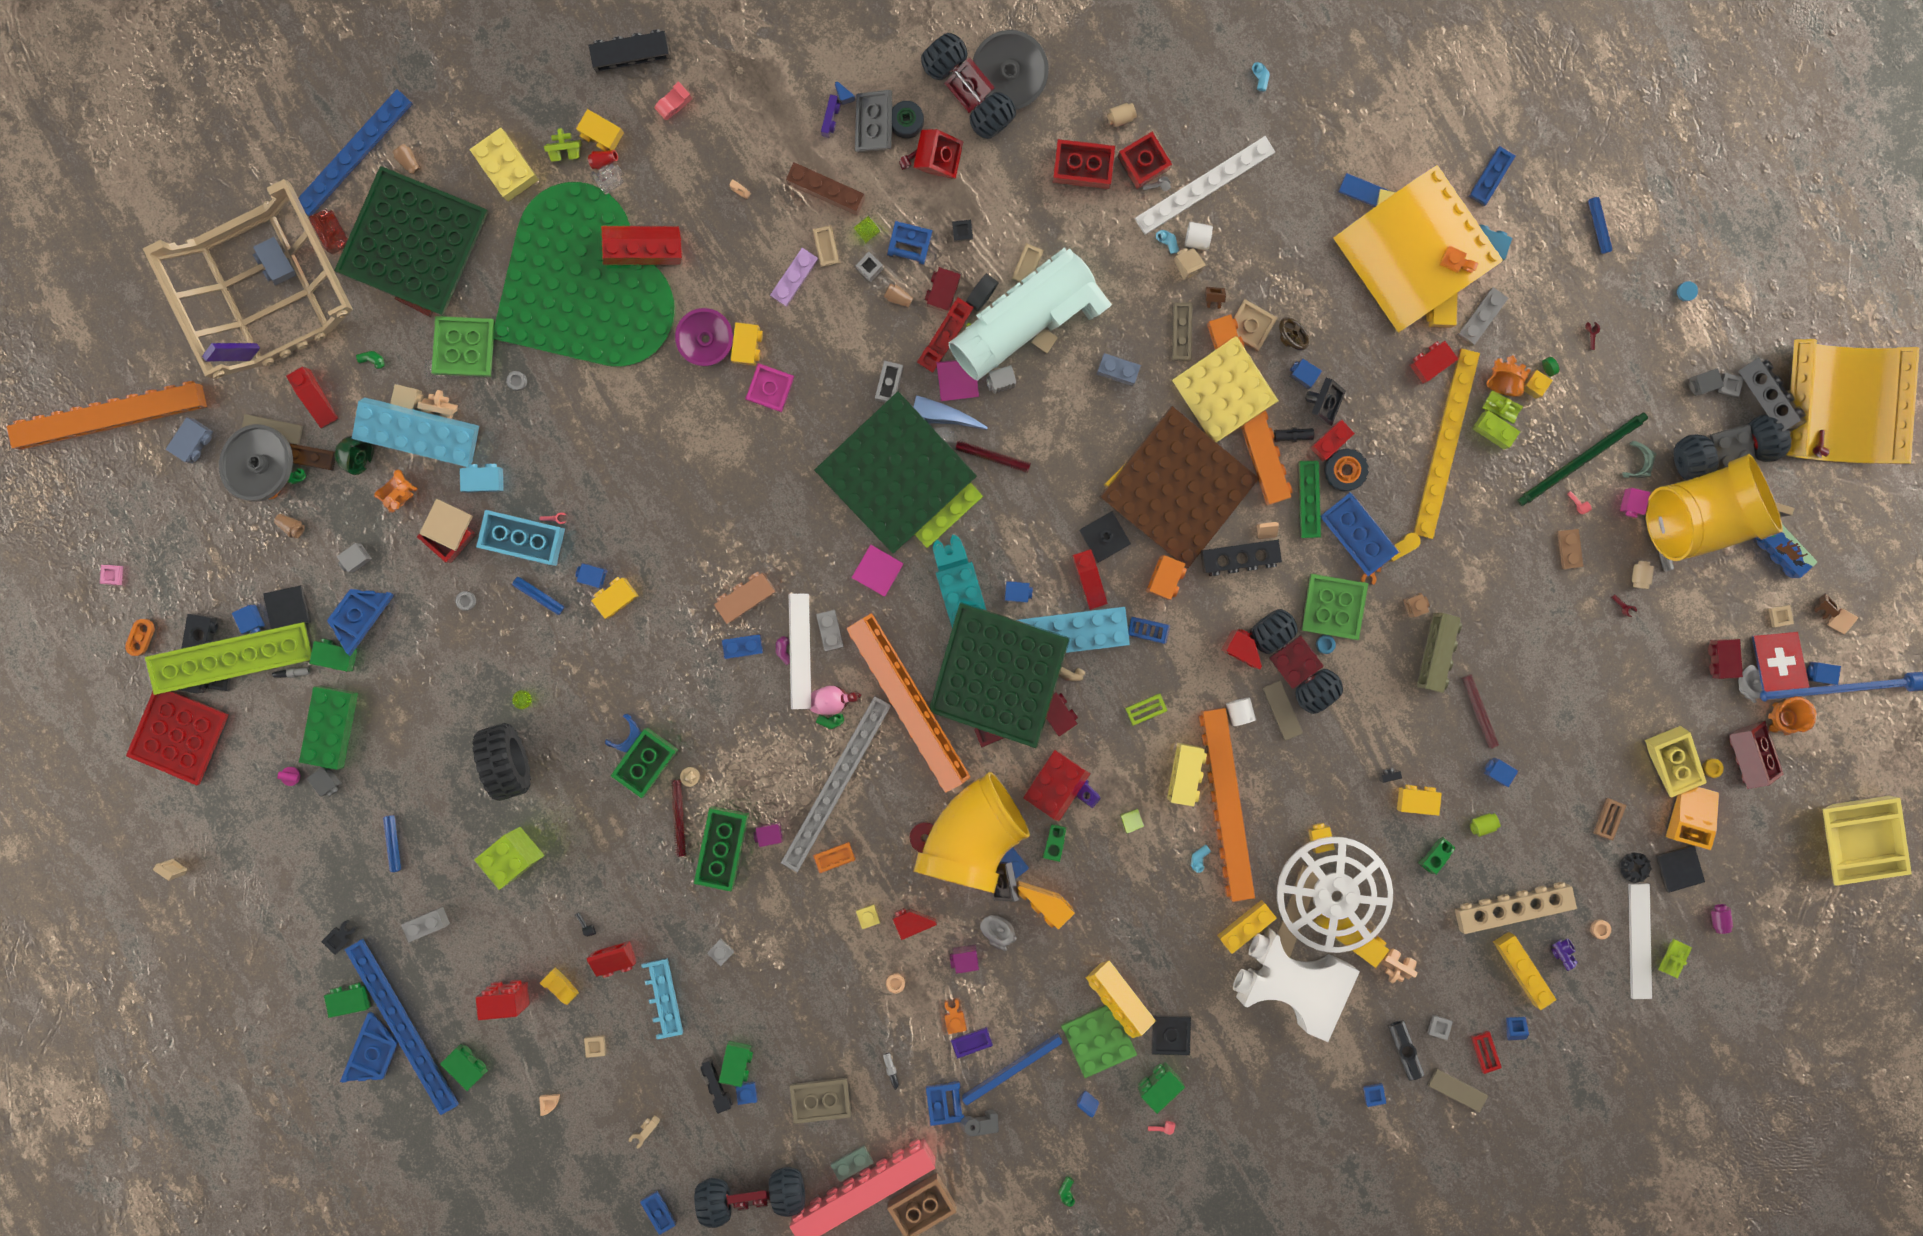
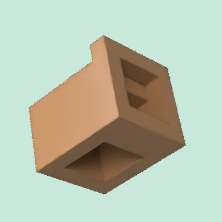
M1422 593L1403 599L1409 617H1417L1429 612V601Z

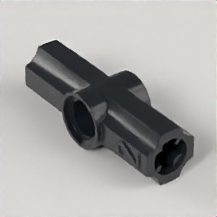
M1404 1020L1388 1025L1408 1080L1422 1078L1424 1072ZM1409 1046V1053L1402 1054L1403 1048Z

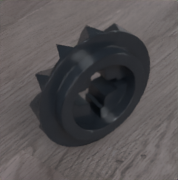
M1638 852L1630 853L1621 861V874L1629 882H1644L1647 877H1650L1649 874L1652 870L1651 861L1644 854ZM1634 862L1637 865H1642L1639 868V874L1636 871H1631L1634 868Z

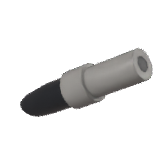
M288 668L287 670L273 672L272 676L274 678H293L309 675L310 668Z
M890 1052L884 1053L883 1058L887 1075L893 1088L896 1090L899 1086L896 1075L897 1071L893 1065Z

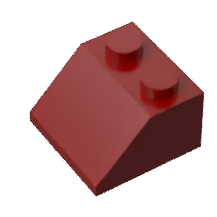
M938 129L921 130L913 168L928 174L956 179L964 141Z
M1243 629L1232 630L1221 651L1254 669L1260 670L1262 665L1255 640L1250 638L1251 634Z
M630 941L593 951L586 958L596 977L602 975L603 978L614 975V972L621 970V973L630 971L632 966L637 963Z

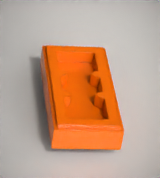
M850 842L813 855L819 873L856 860Z

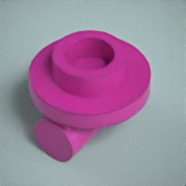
M287 767L282 772L279 771L277 776L287 786L296 785L301 777L299 770L295 767Z

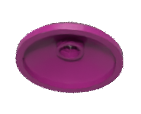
M699 308L688 312L679 321L675 332V342L678 351L688 362L697 366H712L721 362L730 352L733 344V331L730 323L721 313L709 308ZM704 336H709L708 342H703Z

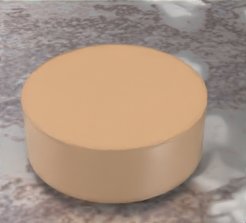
M1598 919L1591 924L1590 932L1598 939H1606L1611 934V926L1608 922Z
M893 973L888 976L886 987L892 993H900L905 987V979L901 974Z

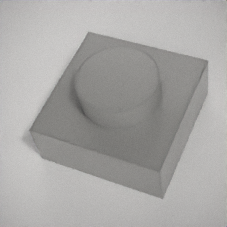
M1727 373L1722 374L1721 379L1724 387L1719 388L1718 393L1739 397L1744 380L1743 377Z
M720 938L707 954L722 966L734 953V950Z
M1432 1015L1427 1033L1448 1040L1453 1021Z

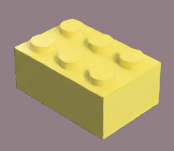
M501 127L469 149L502 197L508 202L539 181L534 171Z
M1177 742L1167 799L1171 803L1193 807L1195 802L1198 803L1200 791H1197L1198 783H1202L1203 779L1201 766L1205 764L1207 753H1204L1205 749L1202 747Z

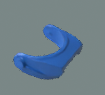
M626 713L623 717L630 725L628 738L623 743L617 745L606 739L605 744L627 753L641 734V731L631 719V716Z

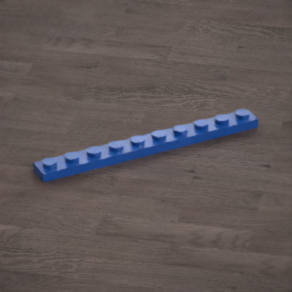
M364 939L344 949L439 1114L442 1115L458 1106L457 1099Z

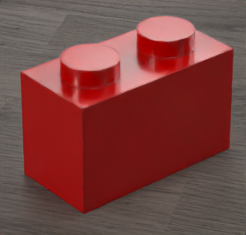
M1436 341L1428 347L1430 351L1425 355L1421 352L1413 358L1414 363L1410 367L1423 384L1458 360V357L1446 341L1441 343Z
M1341 419L1309 448L1321 461H1325L1355 433Z

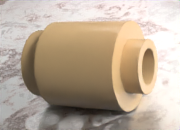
M1124 103L1110 108V113L1107 114L1110 125L1113 124L1114 127L1127 124L1137 118L1133 103Z
M1638 561V564H1634L1632 575L1634 588L1649 589V585H1652L1654 566H1650L1651 562Z

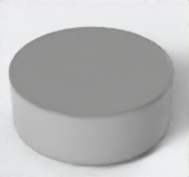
M513 371L507 376L506 382L509 388L520 391L526 387L527 378L523 373Z
M463 591L456 596L455 603L461 610H471L476 605V597L471 592Z

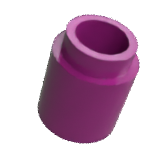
M1726 904L1714 905V908L1711 909V916L1716 933L1727 934L1732 932L1731 908L1727 907Z

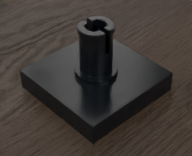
M1326 377L1320 393L1308 391L1305 399L1307 402L1315 404L1312 414L1324 424L1332 426L1346 390L1333 379Z
M1113 511L1079 530L1087 546L1092 550L1097 563L1131 545Z

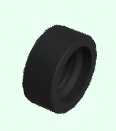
M986 273L972 290L966 302L979 312L991 297L999 282Z

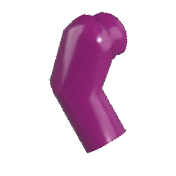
M782 636L776 641L775 653L787 666L790 663V655L786 652L789 639Z

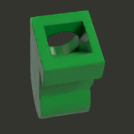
M1055 824L1050 825L1042 858L1060 862L1066 827Z
M1441 837L1434 843L1429 852L1418 861V864L1430 874L1437 875L1454 852L1455 847L1444 837Z

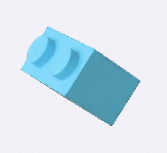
M469 464L466 468H460V491L465 493L504 491L503 468L497 467V464H485L483 468H478L477 464Z

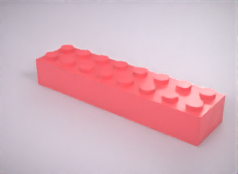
M925 1138L921 1140L915 1139L909 1144V1147L904 1150L902 1148L898 1149L887 1160L886 1158L881 1159L872 1169L866 1168L859 1173L860 1176L854 1179L851 1177L844 1181L841 1187H833L827 1191V1195L824 1197L814 1198L810 1205L792 1216L789 1227L794 1236H821L934 1170L936 1157Z

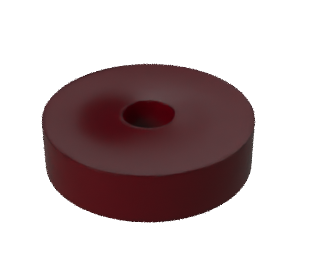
M920 822L912 828L909 839L911 846L916 851L923 852L926 841H923L921 836L923 834L929 836L934 824Z

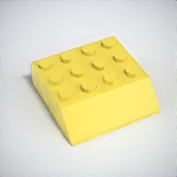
M1883 796L1832 804L1822 809L1833 884L1835 886L1912 874L1901 798Z

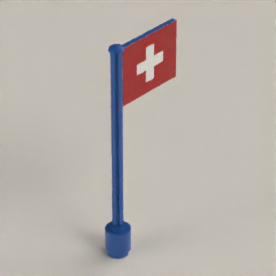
M1798 632L1752 636L1762 686L1760 698L1764 702L1771 699L1791 698L1794 696L1803 697L1905 687L1909 692L1923 691V671L1906 673L1903 679L1810 688Z

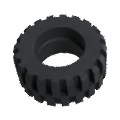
M502 723L478 730L474 735L472 749L477 773H479L480 781L483 783V787L488 792V795L494 800L502 801L526 793L531 785L529 761L521 738L518 736L517 731L514 730V727L510 724Z

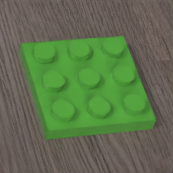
M435 316L431 373L433 375L491 377L495 320Z
M1310 574L1301 631L1359 640L1368 583Z
M1106 1005L1061 1024L1084 1078L1137 1055L1129 1035L1125 1032L1121 1023L1113 1017L1111 1010Z

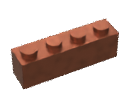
M793 162L786 178L788 185L858 216L865 200L864 193Z

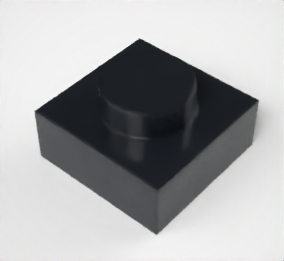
M971 219L952 221L954 242L973 240Z
M1394 767L1383 769V773L1378 774L1379 781L1383 783L1402 779L1401 771L1394 770Z

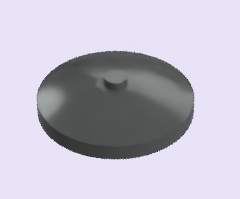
M1018 30L996 32L979 45L973 57V62L995 87L986 98L995 92L1003 93L1013 101L1015 109L1026 107L1035 101L1047 83L1049 66L1046 53L1040 43L1025 32Z
M261 424L248 425L237 430L225 443L219 458V473L226 489L237 498L251 502L264 501L276 495L287 483L293 466L292 450L287 439L276 429Z

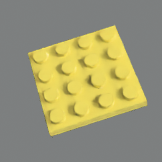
M1237 336L1172 380L1206 434L1216 443L1279 402Z

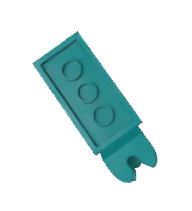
M954 534L950 539L951 545L944 547L943 543L938 539L933 543V553L939 570L935 573L952 627L960 602L987 610L973 562H968L962 541Z

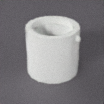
M1189 222L1185 247L1208 251L1213 226Z
M1250 697L1226 703L1232 726L1243 725L1256 720Z

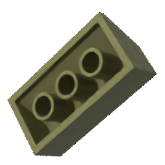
M1433 613L1417 687L1444 693V689H1447L1449 684L1448 672L1453 667L1452 654L1456 651L1458 645L1456 637L1462 628L1460 617L1446 613Z

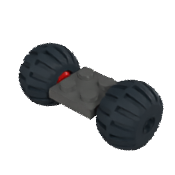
M1767 414L1760 415L1754 418L1748 425L1710 434V439L1698 434L1682 438L1674 447L1675 466L1683 479L1690 480L1728 467L1730 461L1748 454L1755 461L1757 459L1763 462H1774L1783 458L1791 448L1790 431L1782 432L1781 429L1785 427L1782 423L1776 424L1777 419L1769 417Z

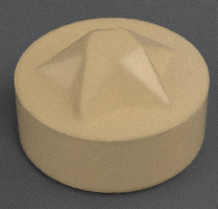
M687 767L680 774V780L685 786L691 787L699 782L700 773L694 767Z

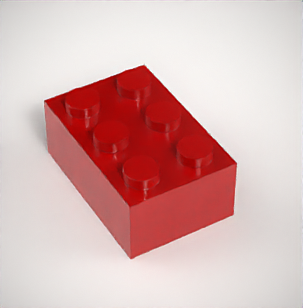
M1058 139L1052 183L1110 189L1115 146Z
M1054 750L1023 799L1052 819L1060 821L1091 773L1062 753Z
M512 980L510 984H502V981L493 982L475 997L478 1021L517 1017L530 1005L528 982H522L521 980Z

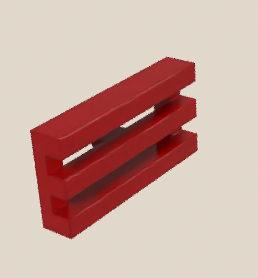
M1485 1031L1483 1034L1479 1033L1477 1036H1470L1482 1073L1486 1074L1501 1069L1502 1066L1490 1032ZM1484 1038H1487L1496 1064L1495 1066L1492 1065ZM1477 1040L1480 1041L1489 1068L1485 1066Z

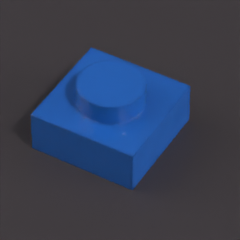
M755 1082L743 1083L742 1087L735 1086L738 1105L756 1103L758 1101Z
M1382 1083L1363 1086L1367 1107L1386 1104Z

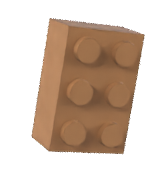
M935 1173L888 1201L887 1209L903 1236H917L957 1212V1205L938 1173Z

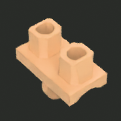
M437 390L435 395L429 394L428 399L424 398L422 402H418L417 408L421 409L422 412L430 414L438 412L440 416L452 419L453 414L458 409V405L448 403L449 398L443 396L442 390Z
M1390 949L1379 963L1387 967L1385 973L1389 975V982L1395 983L1396 980L1403 982L1404 978L1408 980L1411 977L1415 978L1418 973L1414 971L1417 961L1407 957L1403 964L1400 963L1398 959L1401 953L1395 949Z

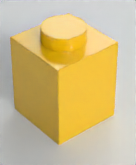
M1538 370L1532 371L1524 383V392L1535 399L1542 397L1553 380Z
M1324 823L1314 824L1313 828L1308 829L1310 841L1332 837L1331 828L1328 825H1324ZM1334 843L1318 846L1312 850L1317 854L1335 850Z

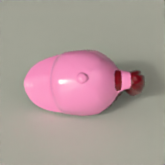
M826 686L811 693L810 710L817 714L835 715L843 711L849 702H857L862 695L856 691L848 694L837 686Z

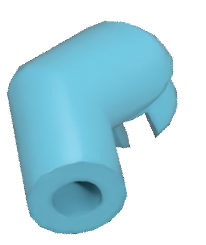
M1255 62L1252 65V71L1259 79L1257 90L1266 91L1270 73L1262 63Z
M1160 230L1156 233V239L1168 245L1170 254L1179 252L1174 234L1166 230Z
M1206 844L1192 854L1191 867L1196 873H1201L1204 870L1203 858L1211 853Z

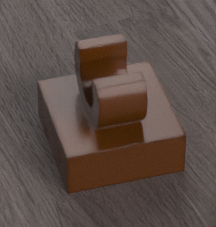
M1205 288L1207 308H1210L1212 302H1217V309L1221 308V302L1225 303L1226 300L1225 288Z
M1826 593L1819 598L1820 604L1814 607L1816 613L1821 609L1825 610V613L1821 615L1822 619L1828 618L1829 615L1835 618L1840 614L1839 605Z

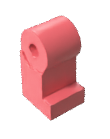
M678 81L673 86V89L656 103L654 108L664 120H668L692 100V97Z

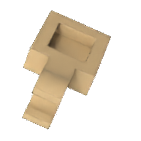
M655 1115L651 1120L647 1118L641 1125L642 1131L633 1133L629 1138V1142L634 1138L639 1139L636 1148H640L644 1140L658 1125L660 1119Z

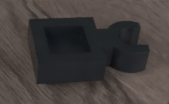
M349 920L344 921L340 929L335 927L321 941L334 955L338 954L350 941L347 935H351L357 930L356 926L351 930L347 929L346 925L350 922Z

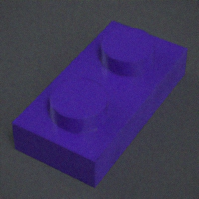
M831 94L821 128V135L830 138V134L835 131V114H839L841 108L838 96Z

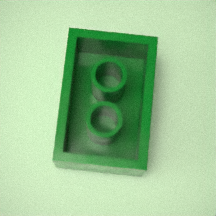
M645 728L613 771L611 777L640 798H643L678 752V749L651 729Z

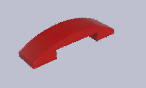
M957 297L917 363L933 373L937 368V362H941L949 350V342L958 336L974 307Z

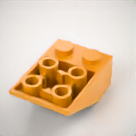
M1696 787L1677 795L1666 837L1711 850L1717 830L1719 792Z
M1016 882L1018 894L1024 900L1028 898L1031 901V907L1038 914L1042 913L1044 915V920L1051 928L1055 926L1059 930L1075 914L1073 907L1059 893L1025 882Z

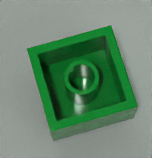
M1166 1062L1158 1064L1153 1069V1073L1149 1077H1144L1138 1084L1141 1098L1156 1114L1185 1088L1181 1078Z

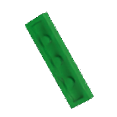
M1299 461L1300 537L1320 538L1319 461Z

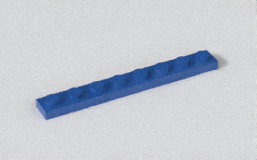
M398 89L393 92L298 197L305 213L309 217L317 211L413 105Z

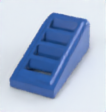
M1131 616L1128 634L1129 636L1166 644L1170 625ZM1140 622L1139 631L1135 633L1136 624ZM1144 624H1148L1146 634L1143 635ZM1152 625L1155 626L1153 637L1150 636ZM1160 627H1162V636L1158 638Z

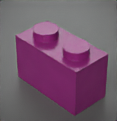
M976 944L953 948V953L950 954L951 969L955 968L956 974L979 970Z

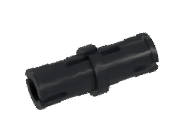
M1296 427L1287 430L1276 429L1274 430V441H1291L1295 443L1300 440H1314V429H1297Z

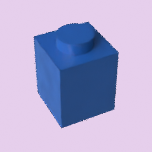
M1301 359L1299 362H1294L1290 368L1292 373L1289 377L1310 389L1322 370L1305 359Z
M582 563L581 566H578L575 577H577V582L602 588L607 570Z
M1006 581L1004 601L1028 602V599H1032L1033 587H1029L1030 583Z
M248 605L232 613L241 634L260 632V628L266 626L256 605Z
M1810 662L1806 670L1808 681L1838 685L1841 666Z
M1493 758L1487 762L1485 766L1486 771L1484 772L1486 776L1503 786L1509 787L1518 770L1500 759Z

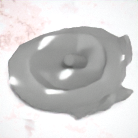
M1749 665L1743 671V677H1740L1738 680L1739 691L1746 698L1756 703V699L1760 698L1762 686L1758 669L1754 665Z
M990 915L981 922L980 929L982 933L989 939L990 944L997 949L1007 951L1006 946L1016 941L1017 937L1015 936L1014 928L1006 919Z

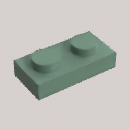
M865 1145L832 1162L830 1166L839 1182L872 1165L873 1160Z

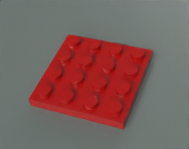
M152 691L126 757L196 786L200 785L229 714L174 691L156 695Z

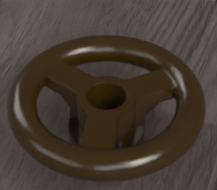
M1283 318L1279 323L1281 342L1286 347H1292L1296 350L1307 349L1310 340L1305 328L1293 318ZM1290 323L1294 325V327L1292 329H1289L1285 327V324ZM1299 331H1300V333H1301L1302 336H1303L1304 343H1303V341H1302L1301 338H1300Z

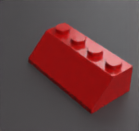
M601 226L603 265H681L682 250L679 226Z

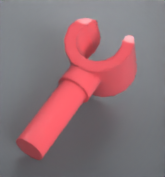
M1571 491L1567 494L1577 505V511L1580 514H1585L1592 510L1589 502L1581 503Z
M558 513L556 516L539 517L540 521H556L559 524L566 523L558 521V516L565 515L564 513Z
M1166 1121L1164 1127L1148 1126V1131H1161L1168 1135L1173 1134L1175 1129V1123L1171 1121Z

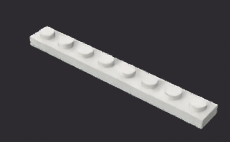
M1266 136L1137 216L1135 218L1144 235L1148 234L1272 156L1275 150Z

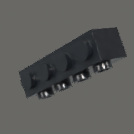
M660 29L652 30L648 34L634 33L631 37L627 38L618 36L610 41L596 40L593 44L588 45L592 67L596 73L671 59L668 37L665 31Z

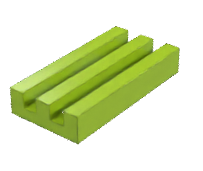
M1160 693L1125 708L1132 726L1168 711ZM1159 699V702L1152 704L1148 707H1145L1141 710H1138L1134 713H1131L1130 711L1151 701ZM1158 706H1162V709L1137 720L1133 718Z

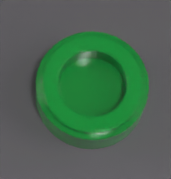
M1548 357L1542 361L1543 369L1548 376L1552 377L1559 373V365L1553 357Z

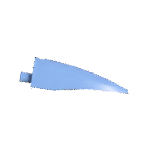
M916 395L913 407L929 424H954L987 430V426L957 409Z

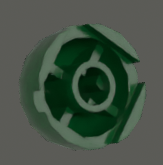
M347 436L336 446L335 461L342 470L352 475H359L367 469L364 467L367 460L369 463L372 461L374 454L373 445L352 439V436Z

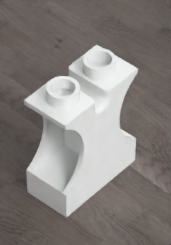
M1267 927L1264 935L1257 934L1253 938L1249 948V955L1255 957L1263 967L1258 971L1249 968L1248 971L1241 969L1238 972L1233 985V990L1238 992L1236 998L1245 1007H1250L1264 1000L1285 1002L1292 1006L1296 1014L1297 1024L1306 1033L1328 1042L1360 971L1350 963L1330 954L1309 962L1291 959L1283 950L1280 936Z

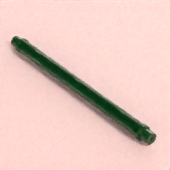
M1643 412L1638 416H1634V418L1524 493L1522 497L1517 499L1518 503L1521 506L1531 503L1546 490L1618 442L1625 435L1643 425V422L1648 420L1647 414Z

